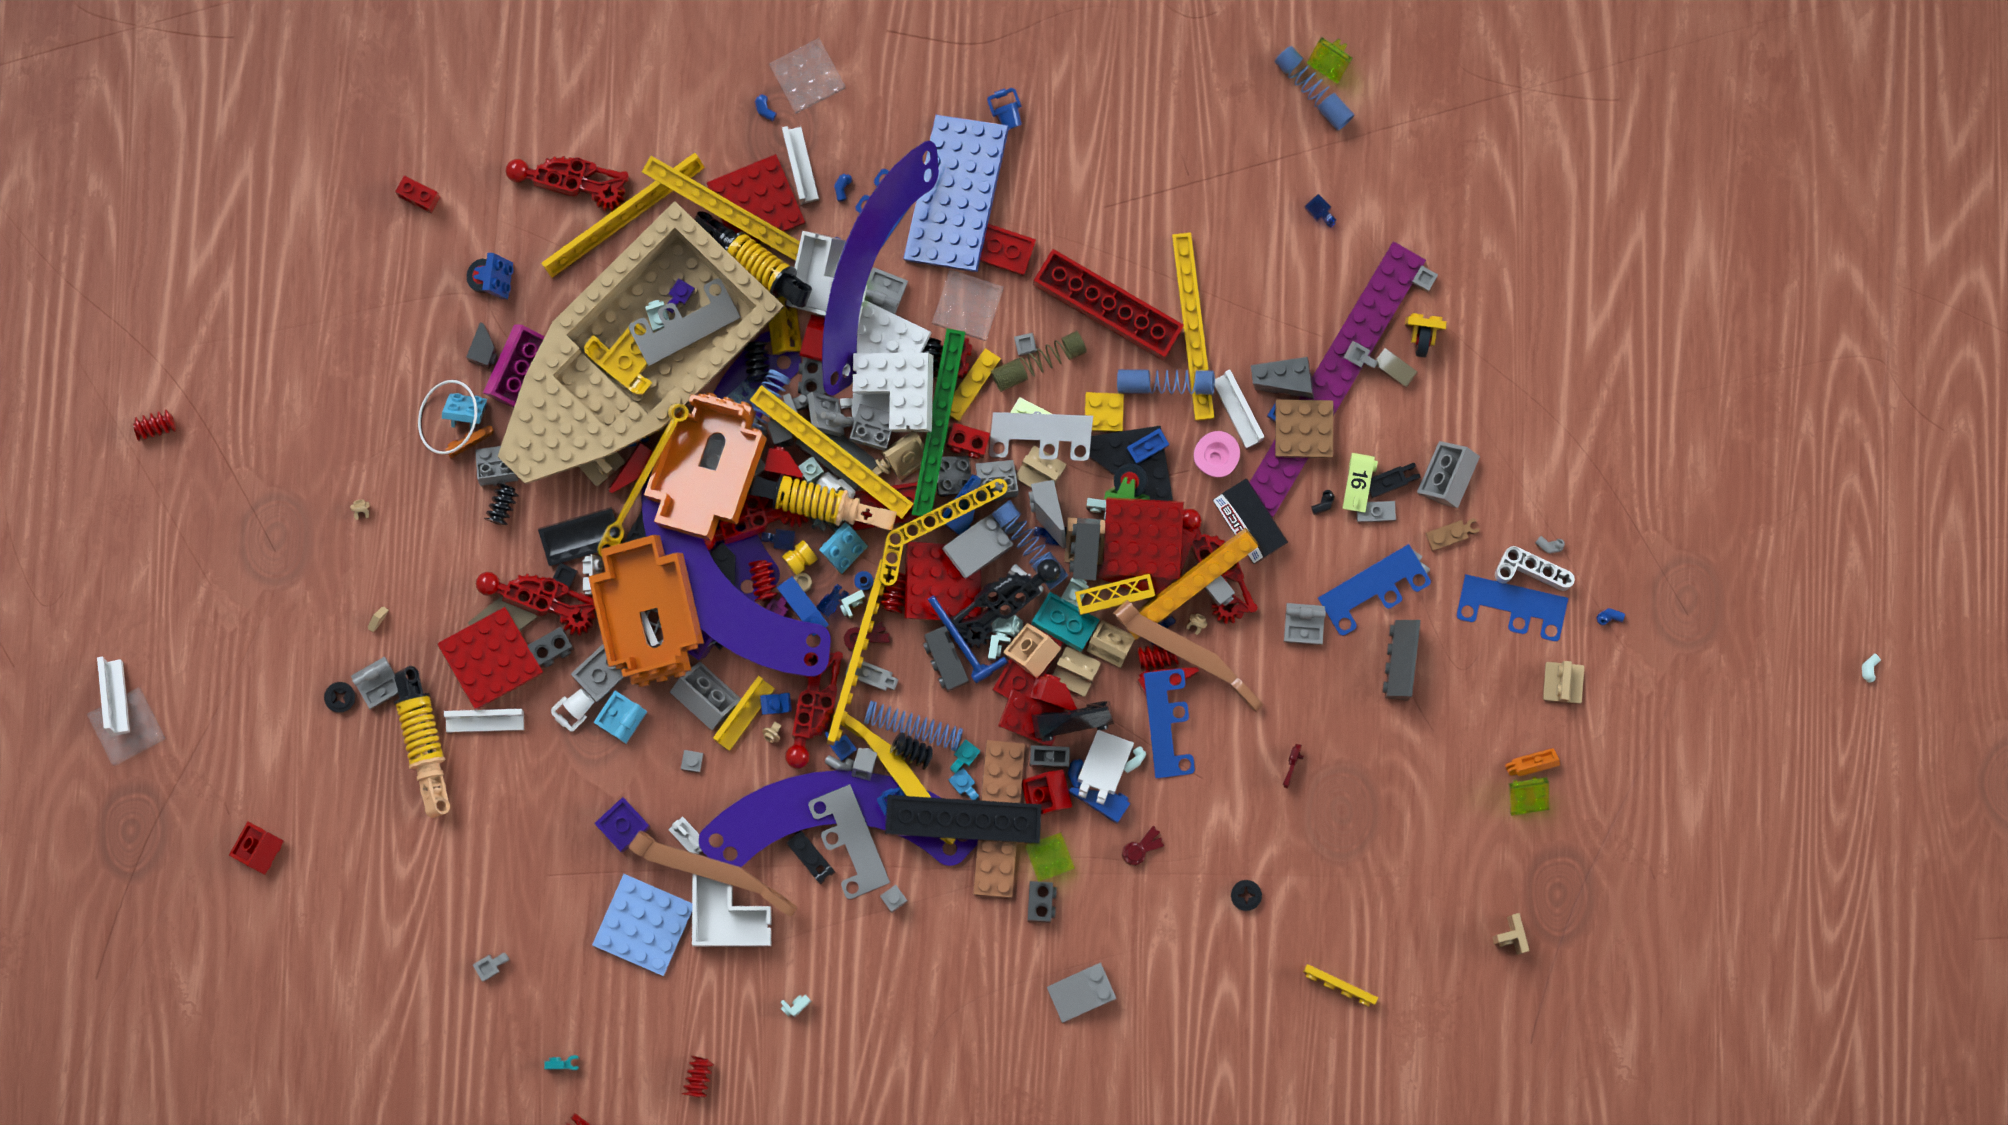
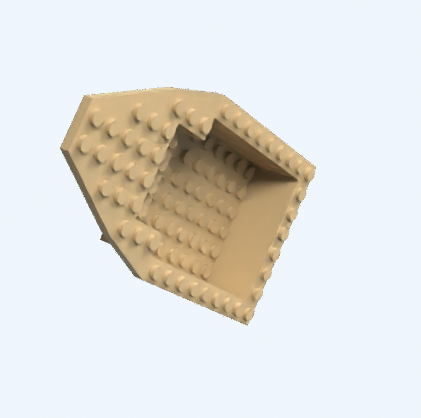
M674 201L552 322L524 377L498 453V458L525 484L607 457L663 429L671 420L668 415L669 407L676 403L686 406L689 403L691 394L697 395L784 306ZM678 278L695 288L685 305L679 303L677 306L682 318L711 303L704 291V285L715 279H720L741 318L654 364L647 365L641 372V375L649 379L653 384L643 395L632 393L585 354L584 345L593 335L610 350L633 321L645 318L652 329L645 307L649 306L648 303L655 300L663 301L667 305L672 299L668 293ZM712 284L709 288L710 294L718 296L721 293V287L718 284ZM667 310L669 320L674 319L675 311L672 314ZM638 323L646 330V326L644 324ZM677 407L674 410V415L676 416L682 409Z

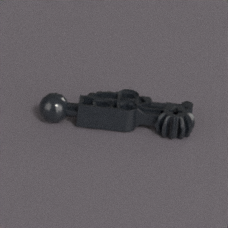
M1045 559L1039 563L1037 574L1032 578L1028 574L1021 576L1018 572H1015L1014 575L1009 573L1004 578L1000 577L998 582L994 581L985 585L983 590L974 597V602L955 616L949 617V619L970 648L974 644H976L977 648H980V643L986 645V639H991L990 632L993 630L991 623L998 618H1011L1041 593L1040 585L1044 582L1053 583L1057 581L1060 577L1061 567L1053 559ZM991 592L997 593L994 597L988 596ZM1018 593L1024 594L1021 598L1015 597ZM1004 605L1009 606V608L1006 610L1000 609ZM975 607H988L980 615L964 619Z

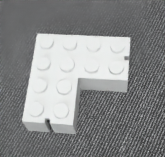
M802 231L794 268L797 270L796 277L810 285L812 292L805 307L794 306L789 300H787V306L826 315L832 282L845 246V240ZM866 285V288H865V291H864V295H863V299H862V302H863V303H864V299H865V295H866L867 285ZM861 306V309H860L859 321H860V317H861V312H862L863 306Z
M853 353V371L857 372V374H853V392L858 395L890 394L889 430L893 432H911V430L914 432H932L933 355L930 353Z
M693 874V947H771V928H768L772 920L771 906H733V885Z

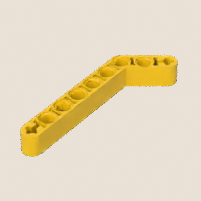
M995 479L889 532L886 536L881 561L880 582L885 586L893 585L896 582L904 544L1002 496L1007 491V483L1003 479ZM996 482L998 485L1002 484L1001 493L997 490L991 493L993 495L991 498L990 492L986 487L988 486L990 490L996 486ZM978 491H983L986 494V499L982 502L976 499ZM960 500L968 501L969 507L967 510L960 509ZM944 508H948L952 512L949 519H945L941 514ZM928 516L934 519L932 527H927L924 523L925 518ZM914 525L917 528L915 536H910L907 533L908 526ZM892 534H897L900 537V542L896 545L890 542ZM888 553L896 555L897 560L895 563L887 562L886 556ZM884 565L888 567L895 566V570L891 569L890 576H893V580H889L888 583L883 578V575H886L888 572V568L884 569Z

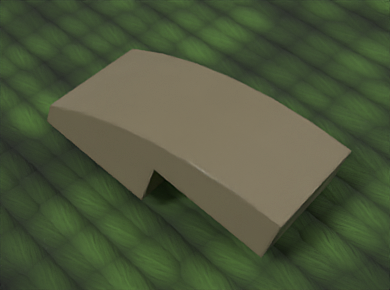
M1386 348L1376 359L1378 361L1377 367L1405 387L1410 384L1418 373Z

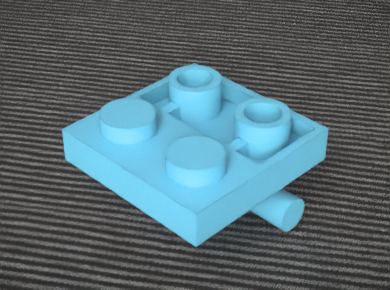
M614 691L593 723L627 744L647 714V711L637 703Z

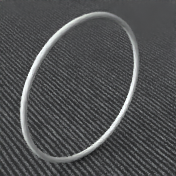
M447 380L432 388L423 400L418 416V429L423 443L432 452L437 454L455 452L468 441L473 433L477 420V403L470 388L460 381ZM447 383H457L465 387L473 399V424L468 436L458 447L450 451H437L431 448L423 437L421 430L422 411L427 399L434 390Z

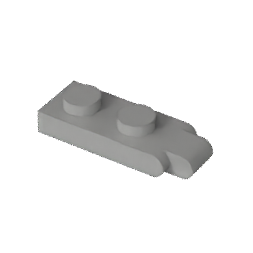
M864 661L861 669L857 668L855 675H858V681L884 691L887 688L895 690L899 679L892 677V672Z

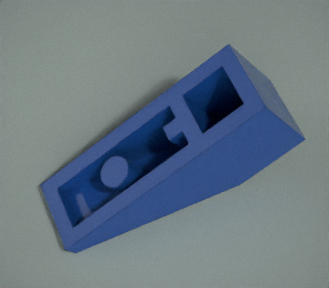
M972 475L955 499L979 488L981 478ZM960 500V509H968L969 503L967 500ZM947 508L942 516L945 519H949L952 515L951 510ZM975 509L944 525L955 534L961 535L971 527L970 524L973 521Z
M793 576L777 587L801 621L820 624L825 628L829 625Z
M1071 787L1069 790L1070 794L1116 824L1130 805L1128 802L1129 798L1120 792L1118 795L1116 793L1114 795L1108 793L1106 801L1102 805L1097 803L1099 794L1097 790H1089L1086 798L1078 796L1080 788Z

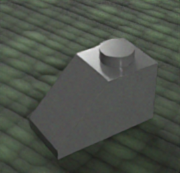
M480 322L466 358L472 363L490 369L491 364H495L498 354H496L497 351L484 323Z

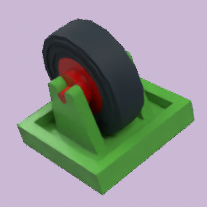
M1136 464L1121 466L1114 475L1115 487L1105 492L1104 499L1111 497L1149 500L1150 496L1142 494L1148 485L1146 471Z

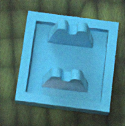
M450 393L442 411V419L451 420V427L453 428L456 427L457 421L469 422L471 430L474 420L472 397L464 396L460 393ZM474 396L477 403L476 424H480L487 407V399Z
M845 522L826 543L822 544L819 551L842 574L868 546L850 525Z

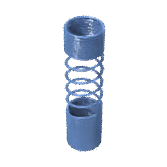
M1293 46L1288 47L1275 59V63L1285 74L1289 73L1288 78H1294L1299 75L1295 80V85L1305 82L1301 92L1304 93L1311 90L1308 99L1311 100L1318 97L1314 107H1318L1317 110L1324 115L1327 121L1336 130H1340L1354 117L1353 112L1339 99L1336 93H1332L1321 104L1316 105L1329 86L1316 96L1309 98L1323 79L1311 88L1303 91L1305 85L1316 72L1304 81L1296 84L1299 77L1310 65L1290 77L1291 72L1303 60V57L1296 52L1297 50Z
M1119 369L1117 374L1118 393L1148 394L1150 391L1153 394L1156 384H1158L1159 392L1163 394L1167 383L1170 394H1173L1177 383L1179 393L1183 394L1187 382L1188 391L1191 395L1194 391L1196 394L1202 395L1214 394L1215 376L1213 370H1196L1192 393L1189 387L1188 370H1186L1182 393L1179 386L1178 370H1176L1172 392L1169 386L1168 370H1166L1165 384L1162 392L1159 385L1158 370H1156L1153 392L1150 389L1149 370Z
M1011 500L991 514L1001 528L1016 517L1005 529V533L1023 524L1011 537V540L1030 531L1017 545V548L1036 539L1023 553V556H1026L1042 547L1029 562V564L1034 563L1031 567L1034 568L1036 573L1039 563L1045 559H1053L1059 564L1050 551L1035 559L1046 546L1043 544L1029 551L1039 540L1038 536L1022 544L1033 532V529H1029L1016 536L1027 524V521H1023L1010 528L1021 515ZM1061 567L1060 577L1057 581L1045 584L1051 590L1067 578L1069 574Z

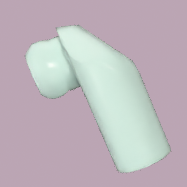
M1141 746L1133 750L1136 757L1126 763L1124 770L1127 773L1140 766L1146 757V751H1143Z

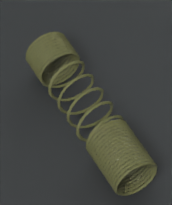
M1074 331L1062 337L1064 347L1059 341L1055 340L1056 353L1050 345L1046 344L1047 357L1037 348L1038 361L1031 353H1028L1029 365L1022 357H1019L991 370L993 379L1000 392L1028 380L1020 358L1026 364L1032 376L1035 377L1029 354L1035 360L1042 373H1044L1038 350L1051 368L1053 366L1049 358L1047 346L1054 353L1058 362L1062 364L1056 342L1061 346L1069 360L1083 353L1085 354L1087 350L1079 332Z

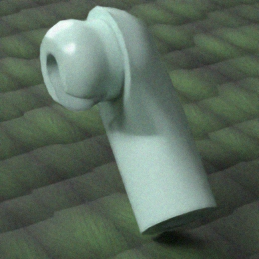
M1873 654L1862 664V676L1869 683L1875 680L1874 666L1881 661L1877 654Z

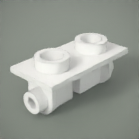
M596 555L585 556V560H583V574L592 576L602 573L603 562L601 557ZM584 577L583 591H585V595H592L589 578Z
M683 816L676 820L668 830L689 852L700 854L702 850L699 846V833Z

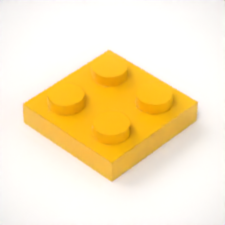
M1086 392L1085 415L1093 416L1092 431H1123L1124 394Z

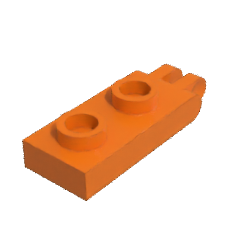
M486 426L476 432L473 430L468 441L457 451L449 453V457L452 459L487 439V437L494 433L492 426ZM469 432L464 435L465 438L462 440L450 442L445 450L450 451L458 447L466 439Z
M1554 748L1515 758L1512 762L1507 763L1505 767L1510 776H1523L1560 766V760Z

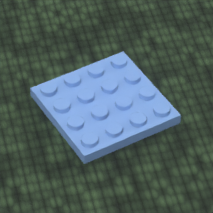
M623 874L592 945L664 976L691 916L692 903Z

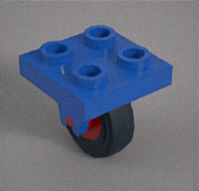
M487 253V259H478L470 265L466 274L467 283L476 292L490 293L500 299H508L511 291L510 282L511 275L513 274V262L495 253Z

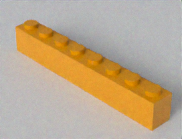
M1245 527L1182 575L1180 579H1177L1138 609V612L1142 616L1159 623L1258 547L1257 541ZM1129 631L1131 635L1135 638V640L1140 637L1135 633Z

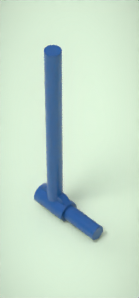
M935 596L928 599L974 668L971 676L975 683L982 681L992 675L994 671L1009 663L1004 656L991 665H980Z

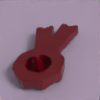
M879 622L873 626L872 632H867L866 639L873 643H890V634H877L886 630L882 626V622ZM859 627L848 629L844 635L846 647L853 651L860 631Z
M1295 744L1291 750L1289 757L1290 769L1283 782L1284 788H1288L1298 758L1302 760L1304 756L1300 755L1302 748L1300 744Z
M1155 826L1150 828L1139 843L1130 842L1123 847L1122 858L1126 864L1137 866L1144 861L1146 852L1164 846L1161 842L1162 838L1152 841L1160 833V831L1155 829Z

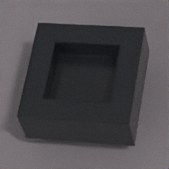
M560 563L553 579L567 585L570 589L578 571Z

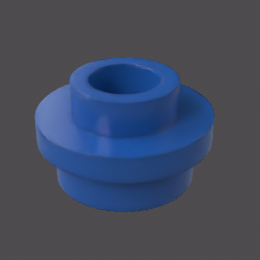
M867 571L857 573L854 578L855 586L860 590L870 589L873 585L872 575ZM862 577L867 578V583L862 584L860 579Z

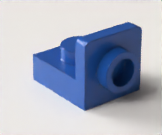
M790 693L760 696L762 715L781 714L792 711Z

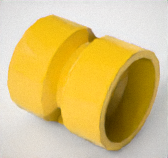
M804 540L795 546L794 551L789 550L782 556L796 576L805 570V565L810 566L818 560Z

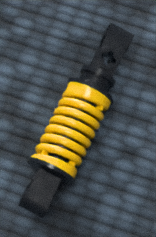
M704 211L697 212L695 221L775 298L783 296L794 306L800 308L806 306L812 292V287L796 277V268L778 259L776 255H773L766 248L751 239L748 234L743 232L736 234L733 229L727 228L709 213Z

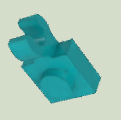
M965 739L954 753V756L958 759L950 767V770L956 774L963 764L969 767L981 751Z
M572 1055L566 1061H561V1057H549V1061H544V1069L578 1070L579 1066H572L571 1061L579 1059V1056Z

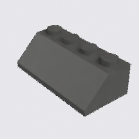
M824 433L871 471L878 466L876 459L855 443L849 441L846 436ZM797 439L795 445L810 458L814 457L820 466L836 478L843 479L855 491L859 490L860 486L800 439Z
M1395 620L1393 625L1390 624L1389 636H1392V641L1387 646V655H1390L1389 663L1386 662L1385 674H1388L1387 682L1384 681L1382 693H1386L1385 698L1408 701L1412 697L1421 620Z

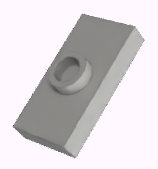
M1395 501L1367 502L1365 513L1357 511V522L1396 521Z

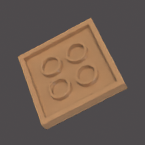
M1276 399L1275 457L1333 458V401Z

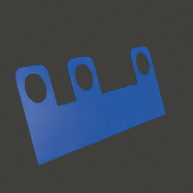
M1182 669L1144 673L1155 778L1192 774L1195 771L1194 758L1191 754L1174 756L1171 723L1185 722L1189 719L1188 704L1186 702L1168 703L1167 690L1185 687L1184 671ZM1173 673H1178L1181 676L1182 680L1179 685L1174 686L1170 683L1169 677ZM1176 706H1182L1185 709V715L1182 718L1174 717L1173 709ZM1181 759H1188L1190 761L1191 767L1189 770L1182 771L1179 768V761Z

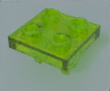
M1321 37L1307 64L1338 84L1353 58L1344 52L1347 44L1340 45V39L1330 43Z
M1532 777V780L1520 782L1513 780V783H1509V809L1511 816L1549 810V781L1547 777L1539 779Z
M1061 832L1041 839L1039 844L1031 843L1025 845L1038 882L1075 869Z

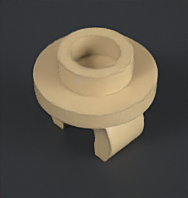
M878 458L876 460L878 466L872 472L878 476L883 472L890 474V464L885 459L881 460Z
M363 499L356 500L350 506L351 511H355L354 517L356 520H359V512H364L365 517H369V502H365Z
M1198 613L1196 615L1191 614L1187 629L1189 630L1192 625H1195L1197 627L1195 634L1198 635L1202 628L1207 626L1206 618Z
M774 722L771 728H764L762 731L764 738L770 743L779 742L780 736L778 733L782 725Z

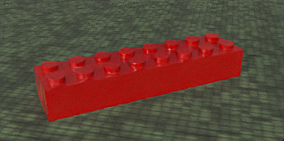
M1055 249L1051 250L1033 280V286L1162 361H1165L1184 328V324Z

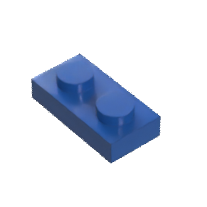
M1159 428L1128 446L1127 450L1137 465L1168 447L1169 443Z

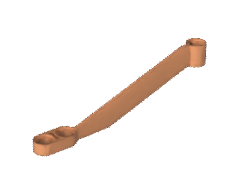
M1128 600L1113 613L1129 631L1230 683L1232 688L1255 712L1263 706L1262 702L1217 654L1142 616Z
M641 830L628 846L635 854L644 857L648 861L759 893L765 900L788 916H792L797 910L796 905L739 866L658 843Z

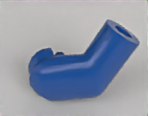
M761 94L755 100L757 112L759 115L773 121L777 113L768 109V98Z
M849 174L840 175L834 185L838 202L847 200L844 189L846 185L852 182V177Z
M1607 608L1598 614L1597 622L1600 625H1606L1612 619L1623 622L1625 613Z
M1081 759L1073 760L1068 769V776L1074 788H1078L1082 784L1078 782L1080 770L1084 765Z

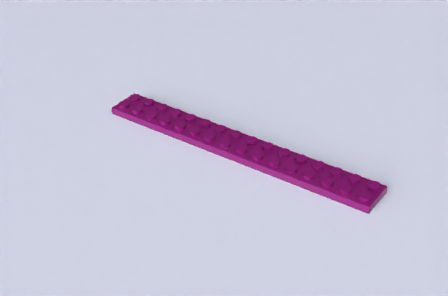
M1394 241L1311 378L1314 400L1333 401V416L1362 367L1343 358L1352 341L1357 342L1370 350L1368 356L1371 354L1411 287L1417 272L1426 261ZM1307 397L1299 398V400H1313L1308 399ZM1275 440L1250 480V484L1272 518L1308 458L1275 457Z

